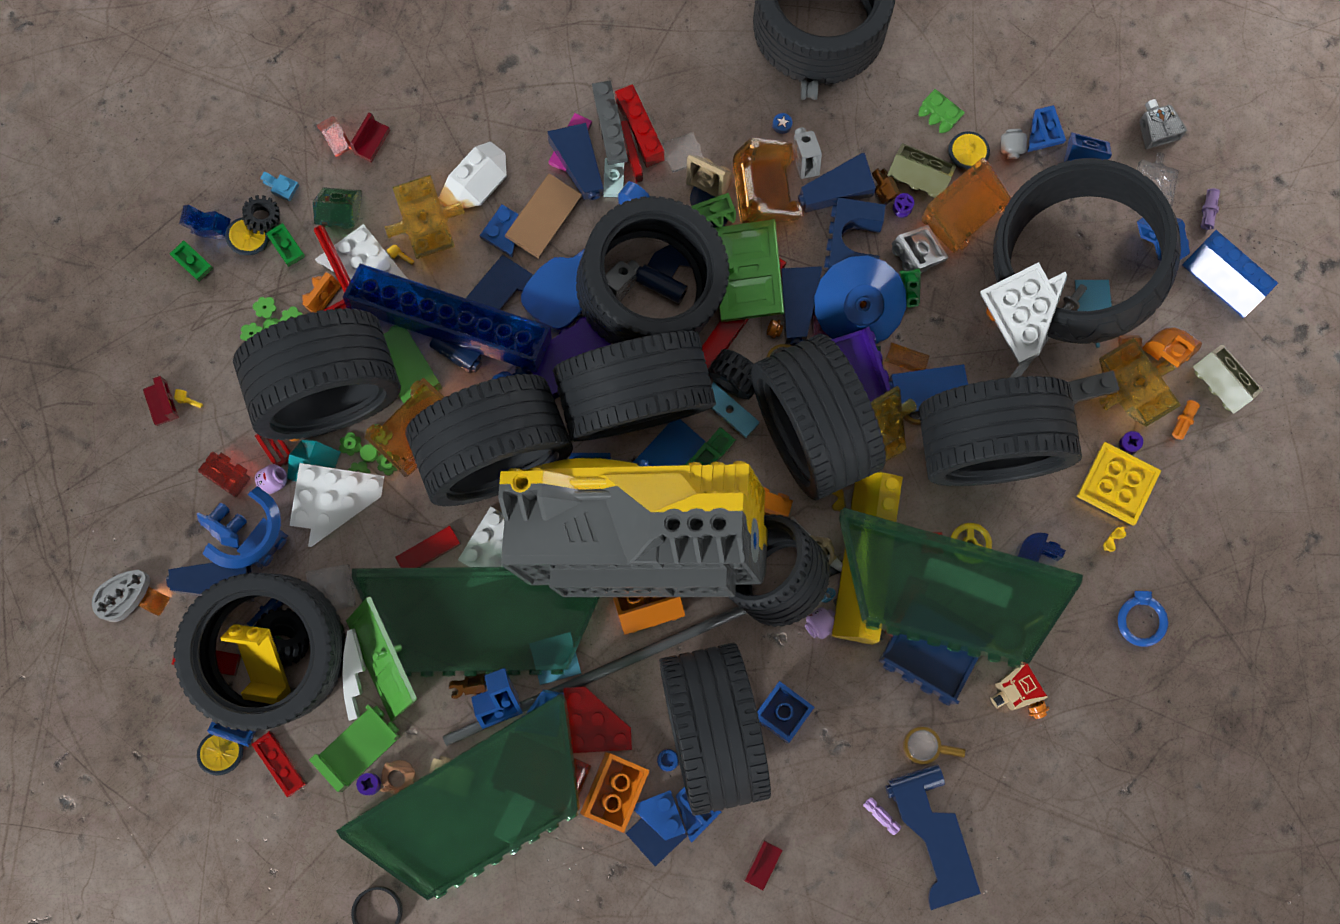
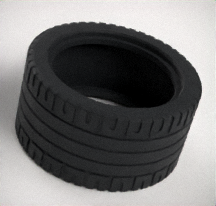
M755 0L753 15L755 40H757V45L760 47V51L764 54L766 60L770 61L773 67H776L779 72H783L787 77L790 76L794 80H799V82L801 80H806L807 82L818 80V85L843 82L848 78L855 77L856 74L862 73L879 55L885 41L896 0H861L868 18L854 30L837 36H818L807 33L797 28L786 18L779 6L778 0Z
M644 196L639 199H631V201L627 200L621 205L618 204L597 222L588 238L577 269L576 291L579 306L582 308L584 317L586 316L587 318L586 321L588 324H591V328L597 331L601 338L603 337L608 343L615 344L661 333L695 331L699 334L724 299L730 273L728 271V254L725 252L726 248L722 243L723 240L718 235L716 228L712 227V223L707 221L703 214H699V211L692 209L688 204L685 205L681 201H674L672 198ZM634 238H653L670 244L687 259L693 270L696 280L694 305L685 312L668 318H650L631 311L615 297L608 285L604 266L605 256L615 246Z
M328 309L326 311L321 310L315 313L310 312L306 315H298L295 318H288L286 321L283 320L278 322V324L269 326V328H264L261 332H257L248 338L247 341H244L238 347L233 356V365L253 430L258 435L268 439L292 440L309 438L311 436H319L320 434H328V432H335L347 426L350 427L383 411L396 400L401 391V385L380 322L373 314L363 310Z
M676 331L645 336L597 348L557 364L553 372L570 440L574 442L588 441L630 433L680 420L713 408L716 405V400L711 388L712 384L708 376L709 372L705 363L706 360L702 351L699 334L695 331Z
M817 334L752 365V385L765 424L789 472L808 497L812 500H819L884 468L886 463L885 445L872 404L852 365H850L844 353L831 338L824 334Z
M533 374L499 377L461 389L459 392H454L450 396H446L422 410L409 422L405 431L431 503L443 507L465 505L496 497L499 495L501 471H509L511 468L530 469L537 465L568 459L573 451L572 442L548 382L543 377Z
M1021 376L981 381L935 394L923 401L919 406L928 479L934 484L978 486L1014 482L1067 469L1076 465L1082 459L1071 385L1063 379L1046 376Z
M248 573L231 576L228 579H223L219 583L210 586V589L203 591L202 595L194 600V603L188 607V611L183 615V620L178 626L179 631L176 632L175 638L177 639L174 642L175 652H173L175 658L174 667L177 670L176 676L180 680V687L184 689L183 693L189 698V702L196 706L199 712H202L206 718L212 719L211 721L216 724L220 723L221 726L226 728L230 727V729H240L241 731H262L299 719L312 712L313 709H316L327 699V695L331 694L333 687L337 685L338 678L342 674L346 636L343 633L344 627L340 622L341 618L339 614L337 615L335 607L331 605V601L325 598L322 592H319L316 587L311 586L306 581H301L299 578L271 573ZM259 596L277 599L292 608L304 623L310 640V661L305 676L290 695L275 704L243 700L242 696L235 692L224 680L216 658L218 634L228 615L242 603Z
M733 642L719 645L718 647L705 648V650L692 651V653H682L679 656L673 655L661 658L659 663L664 694L692 815L697 816L710 813V811L715 812L724 810V808L737 807V805L741 806L751 802L768 800L771 797V784L766 751L753 692L737 644Z

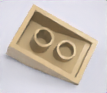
M688 155L686 184L692 187L695 186L715 197L726 193L732 182L733 173L727 167L718 166L708 158Z

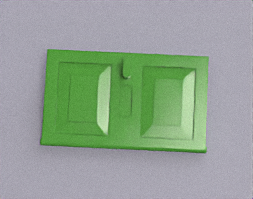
M775 219L723 226L721 228L716 227L718 235L721 236L722 243L725 245V252L728 254V271L730 272L727 291L720 304L721 321L728 322L783 315L784 304Z
M368 597L346 619L350 630H356L364 663L390 721H394L417 700V697L397 656L402 646L399 644L393 647L372 598Z

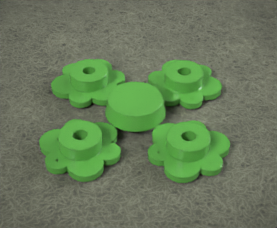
M260 297L258 302L253 304V309L258 317L263 316L267 320L264 322L263 328L257 326L256 323L243 325L240 338L247 341L248 338L257 332H261L264 328H269V326L278 324V322L283 320L286 321L288 318H295L298 315H302V312H298L296 307H290L282 312L280 321L276 318H270L272 312L276 311L275 301L272 297H267L266 299Z
M375 424L371 427L372 432L368 434V437L372 439V445L367 444L362 447L360 444L361 438L355 436L352 432L347 433L345 437L340 439L341 445L339 450L341 453L353 456L354 453L360 452V457L363 460L358 464L353 462L351 468L348 469L349 471H360L370 474L371 471L367 468V463L373 462L376 459L379 464L378 470L383 471L387 476L399 469L398 463L400 458L398 455L386 452L384 455L378 456V449L376 447L381 444L387 445L388 440L392 438V432L388 430L386 425L380 426Z

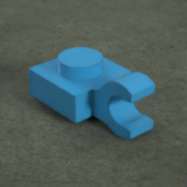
M263 172L260 178L263 180V184L272 187V194L289 202L299 187L298 182L281 174L276 179L271 174Z

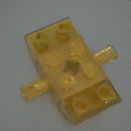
M431 175L392 187L403 219L400 222L384 226L388 238L403 233L408 234L416 259L455 247L447 221L449 218L465 214L461 201L446 207L441 206Z
M1134 338L1099 358L1102 373L1114 371L1120 389L1118 392L1108 394L1099 400L1101 405L1106 403L1103 409L1108 410L1117 403H1120L1128 416L1147 427L1181 406L1162 378V376L1175 370V366L1173 364L1168 366L1170 362L1165 360L1154 367Z
M898 386L870 401L883 436L886 462L906 450L903 417L917 410V405L911 398L904 403L901 402L900 387Z

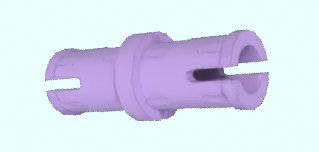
M1216 188L1207 190L1205 205L1202 206L1203 218L1201 228L1205 230L1214 229L1216 213L1219 212L1218 199L1220 190Z

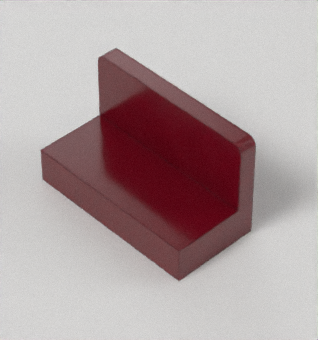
M370 112L353 137L350 146L354 155L372 163L391 130L388 126L375 121L373 114Z
M161 376L152 378L154 385L144 388L143 392L154 425L159 426L178 419L179 415L168 382Z
M762 840L743 880L763 891L783 850Z

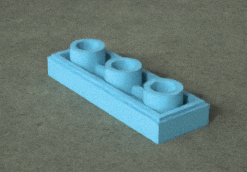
M713 382L711 388L714 392L716 405L711 409L743 437L747 438L760 422ZM727 409H732L733 412H732V413H727L726 410H727Z

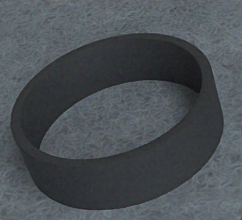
M386 887L369 888L355 899L351 910L353 924H359L356 911L360 899L372 890L385 891L394 898L398 908L395 924L400 923L403 913L402 903L398 895L391 889Z

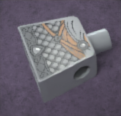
M803 127L795 130L793 153L800 179L819 176L822 152L813 131L807 132Z

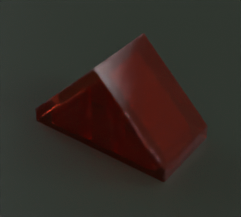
M334 116L316 125L335 157L351 149L350 141Z

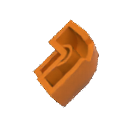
M1172 327L1165 328L1156 333L1142 349L1158 361L1163 357L1178 368L1200 350L1202 342L1186 331Z

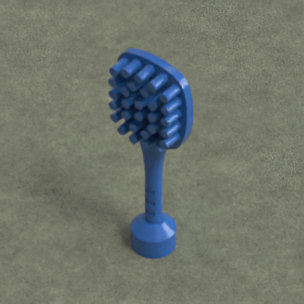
M628 181L618 193V202L621 205L627 200L631 201V199H639L644 196L650 197V195L638 184ZM584 249L574 257H555L546 262L531 277L521 294V302L525 310L533 318L549 328L562 330L575 321L582 312L579 300L577 299L576 276Z

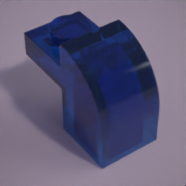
M183 205L179 224L190 229V233L194 235L220 239L225 238L226 229L231 219L216 211L204 213L190 205Z
M1034 533L1018 545L1013 561L1033 568L1038 565L1041 555L1059 561L1064 557L1066 550L1060 548L1061 545L1056 542H1046L1049 534Z

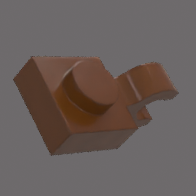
M877 168L872 172L878 184L875 191L882 204L887 205L901 194L893 177L887 176L888 172L885 168L881 171Z
M486 673L465 676L464 680L450 681L449 689H457V691H452L451 697L457 699L463 693L464 695H478L486 692L487 685L484 677Z

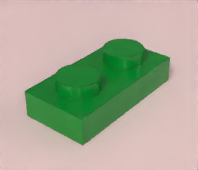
M283 223L266 233L288 267L305 257Z
M184 240L169 253L198 282L214 269Z

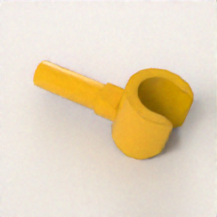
M392 245L387 249V253L392 259L399 255L400 258L411 265L414 264L415 261L406 256L397 245Z
M175 390L174 398L178 403H189L202 408V403L186 398L187 391Z

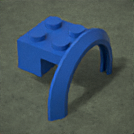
M258 486L251 490L248 495L262 506L267 519L263 517L238 548L237 552L241 555L225 554L208 543L203 555L215 564L230 569L244 568L254 564L262 569L271 563L273 554L277 549L280 550L286 544L288 535L280 530L281 514L278 505L268 493Z

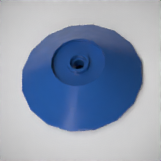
M868 255L848 257L834 264L820 279L814 296L815 315L822 330L832 339L870 327V330L876 336L875 344L888 339L900 325L906 310V289L898 272L885 261ZM866 301V306L861 308L860 302Z

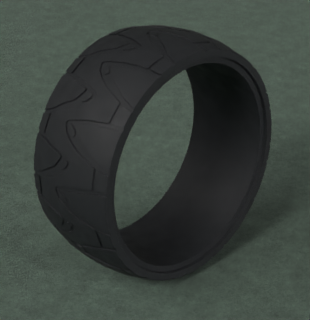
M1082 158L1058 163L1030 178L1031 180H1028L1017 190L1005 207L995 231L993 266L997 283L1015 274L1011 266L1015 243L1026 225L1037 214L1056 203L1072 198L1101 197L1111 199L1130 207L1150 225L1159 242L1162 256L1161 262L1152 278L1141 290L1117 305L1093 311H1073L1056 307L1047 336L1067 343H1100L1120 337V335H1124L1144 323L1155 313L1156 309L1162 305L1168 296L1180 264L1181 239L1176 215L1163 192L1152 180L1138 170L1116 161L1098 158Z

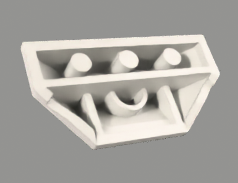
M492 142L474 147L449 174L439 200L453 211L482 205L507 177L505 152Z

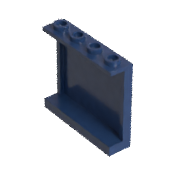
M918 593L912 597L879 662L883 663V668L889 672L894 673L896 671L900 673L904 681L910 684L915 682L920 685V690L929 695L934 693L939 696L938 700L945 705L959 704L960 701L957 698L985 645L990 644L994 636L923 594Z

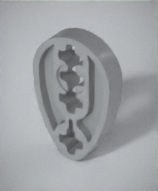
M140 570L127 571L104 582L97 588L92 598L94 613L99 618L109 622H118L125 619L135 610L146 594L150 584L149 575ZM137 577H141V578H140V581H141L140 584H137V582H138ZM123 590V591H124V592H123L124 597H123V598H120V596H121V593H120V592ZM113 597H114V598H117V599L115 600V602H116L115 605H112V602H113V601H112V598H113ZM105 604L108 605V606L106 607V609H107L106 612L103 611V610H104V607H103V606H104Z

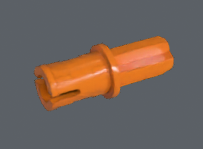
M1187 401L1182 414L1178 415V422L1172 432L1174 438L1184 439L1190 425L1194 424L1193 419L1200 408V404L1196 401Z

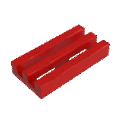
M255 435V438L273 464L280 467L288 464L291 451L283 440L278 439L277 441L287 454V457L283 456L273 439L266 438L281 460L277 462L261 438L262 436Z

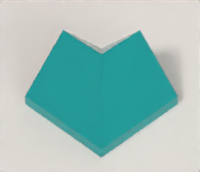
M301 440L289 454L287 479L297 482L300 463L336 468L341 452L317 441Z

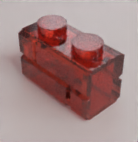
M211 452L198 469V472L235 498L238 497L243 487L246 486L251 478L246 474L248 470L238 463L236 466L229 463L231 458L222 452L219 455Z

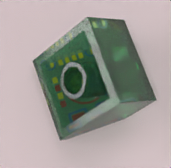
M323 187L312 202L314 224L323 225L324 227L341 226L344 229L354 227L359 220L362 190Z

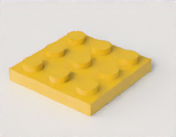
M1104 442L1076 497L1134 526L1161 470Z

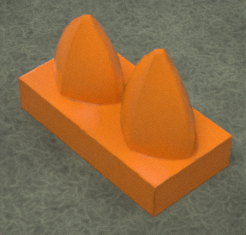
M327 272L323 276L313 277V290L302 295V305L310 312L315 313L324 310L341 287L340 283Z

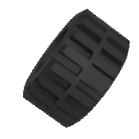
M722 349L708 368L710 377L720 387L738 398L749 400L753 396L754 388L751 380V367L754 363L735 351Z
M277 608L276 611L271 609L268 611V614L264 613L261 615V619H258L256 627L270 629L281 664L291 666L292 662L298 663L300 658L303 659L308 649L309 635L297 613L292 612L289 608L286 610ZM274 635H285L290 639H279Z

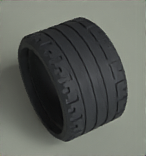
M771 514L764 515V525L768 530L767 558L783 548L796 547L797 559L795 566L786 580L773 591L763 595H753L752 584H736L735 597L729 598L759 623L767 626L783 627L799 622L814 611L824 598L831 573L829 571V559L825 551L799 524L789 517Z

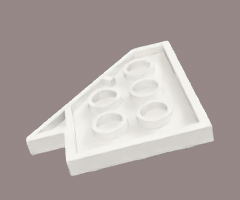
M1037 263L980 291L983 300L1019 365L1040 355L1067 279L1066 272L1048 280L1042 267Z
M300 463L290 526L311 529L308 546L312 547L379 499L382 494L384 476Z
M491 506L458 559L461 563L475 570L466 585L469 588L516 576L501 565L504 517L500 511Z

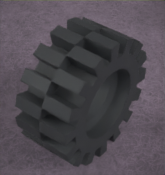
M256 195L255 200L250 197L249 202L245 201L242 214L244 225L247 226L249 231L253 228V233L257 234V231H260V234L264 235V231L269 232L279 225V206H277L276 201H272V198L269 197L266 200V196L262 195V199H259V195ZM263 210L269 213V217L257 219L253 214L256 211Z

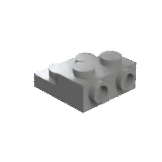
M929 225L898 235L891 243L892 252L900 257L903 262L902 268L904 271L920 269L921 273H923L930 267L945 262L949 258Z

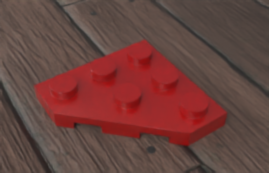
M586 686L564 687L567 754L632 750L631 727L617 716L613 710L596 697Z

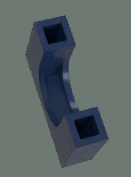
M838 198L837 205H833L831 217H834V222L830 221L828 232L832 234V238H828L826 250L830 251L829 256H825L824 268H827V271L834 264L848 257L868 255L879 259L880 256L859 253L849 249L844 244L842 235L853 229L881 232L886 205Z

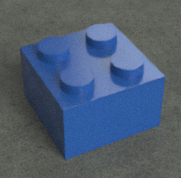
M779 681L757 713L760 724L788 744L815 707Z

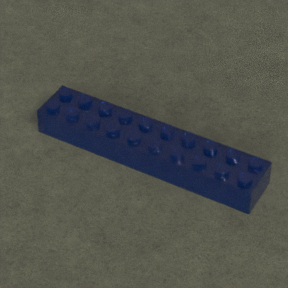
M361 263L343 295L347 309L369 312L379 320L536 373L552 339L550 326Z

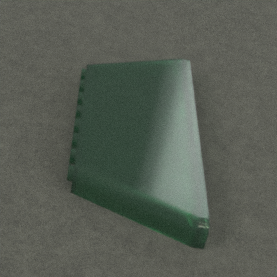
M843 508L840 510L839 523L861 620L868 629L879 630L881 628L890 635H907L909 640L920 641L921 639L927 641V644L931 646L944 645L950 651L960 652L962 650L968 652L967 655L972 657L985 656L988 657V661L995 663L1003 661L1007 662L1009 667L1021 668V665L1031 662L1082 584V574L851 509Z
M505 567L352 568V579L362 602L368 597L372 598L393 647L399 644L402 646L397 656L407 677H412V673H421L420 677H434V673H442L444 677H453L455 672H464V676H477V672H486L487 675L503 668L506 669L509 676H518L521 671H529V675H542V671H551V675H564V671L570 667L600 597H562L552 590L549 585L527 584Z
M562 693L558 694L337 829L336 832L342 840L427 901L433 897L436 900L448 893L447 889L450 887L458 888L466 882L465 878L470 875L473 877L480 875L485 871V866L489 864L495 866L503 860L502 856L510 853V855L517 853L522 849V844L527 841L529 844H532L541 837L540 834L547 830L550 833L560 826L559 822L564 819L568 822L578 816L577 812L580 809L566 699Z

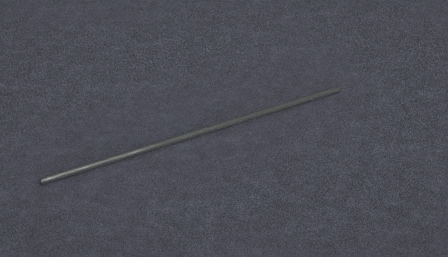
M907 531L894 537L893 549L913 541L911 532ZM830 566V577L840 573V571ZM737 606L548 690L564 693V687L584 686L747 613ZM539 694L520 702L523 712L530 709ZM476 721L444 735L443 740L446 746L484 729Z

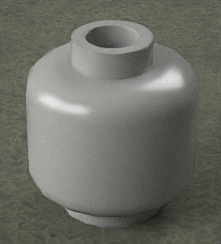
M1008 129L1001 136V153L1008 155V159L1020 158V155L1024 154L1027 150V135L1021 129Z

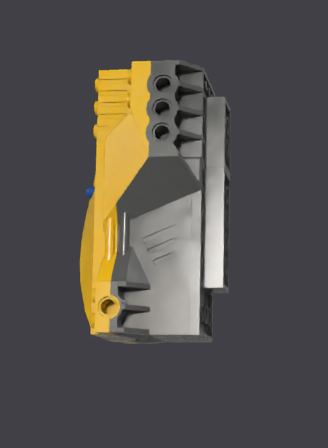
M575 458L537 465L530 469L511 468L509 471H501L498 498L504 517L501 565L529 585H549L552 590L562 597H735L736 584L763 583L767 568L768 530L764 525L765 490L751 466L746 462L735 461L729 465H724L723 462H712L711 465L691 462L689 465L649 466V462L645 459L640 460L636 464L602 458Z

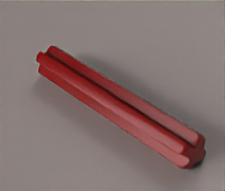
M323 225L315 227L314 232L344 293L347 296L355 293L356 290Z

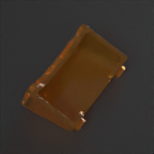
M750 138L734 153L733 169L739 215L742 224L775 219L776 223L796 221L802 217V206L799 201H791L786 167L793 162L795 156L792 143Z
M981 158L929 203L921 221L925 225H929L932 232L955 253L959 249L961 251L970 244L969 238L990 218L996 213L1003 212L1012 197L990 163L985 158Z
M424 377L412 384L410 387L411 397L383 425H371L366 430V435L364 436L404 477H408L418 468L405 435L406 427L422 410L444 398Z

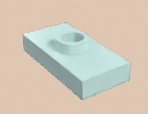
M605 158L604 197H618V193L624 187L625 162L608 165L607 158Z

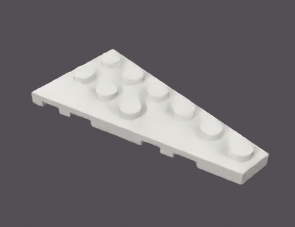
M364 224L334 245L354 286L371 297L378 299L387 307L394 309L419 327L436 315ZM325 252L315 259L317 263L322 266L324 265L334 273Z

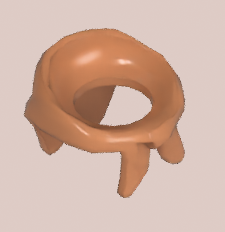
M404 760L386 762L381 774V782L384 788H381L380 791L390 792L397 797L400 796V793L408 791L415 779V771L412 765ZM393 770H398L405 775V782L400 787H394L389 782V774Z

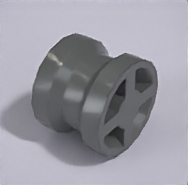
M801 80V100L806 98L817 100L818 80H813L812 82Z

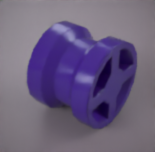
M907 193L899 194L892 207L893 213L900 218L909 216L914 207L913 197Z
M1136 431L1127 432L1119 441V449L1133 455L1142 448L1143 437Z
M362 774L356 783L357 790L363 795H375L381 789V779L376 774Z

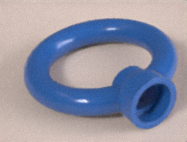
M1134 591V597L1127 600L1119 610L1118 627L1122 636L1128 642L1136 646L1148 647L1158 643L1165 636L1168 629V616L1164 607L1152 598L1151 591ZM1136 605H1149L1158 614V630L1149 638L1136 637L1127 627V614Z

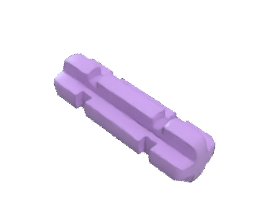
M868 798L863 804L864 807L871 811L872 815L884 827L886 826L892 835L897 834L901 826L896 821H893V818L881 806H878V803L873 798Z

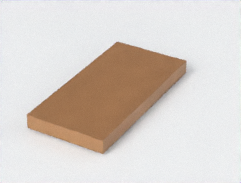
M549 173L509 228L505 237L539 259L581 199L582 194Z

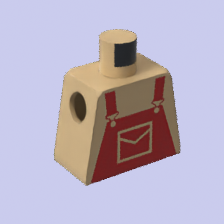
M1026 661L1017 665L995 684L999 693L990 697L997 709L1007 704L1011 711L1048 698Z

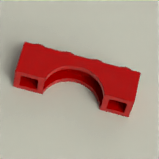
M634 85L616 90V104L623 119L625 118L628 121L646 168L663 162L664 149Z

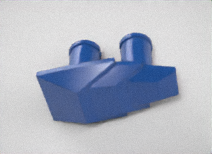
M219 503L209 515L197 513L199 523L213 537L218 539L221 545L236 549L240 547L237 532L247 523V520L242 515L236 514L224 526L220 521L230 512V509L223 503Z

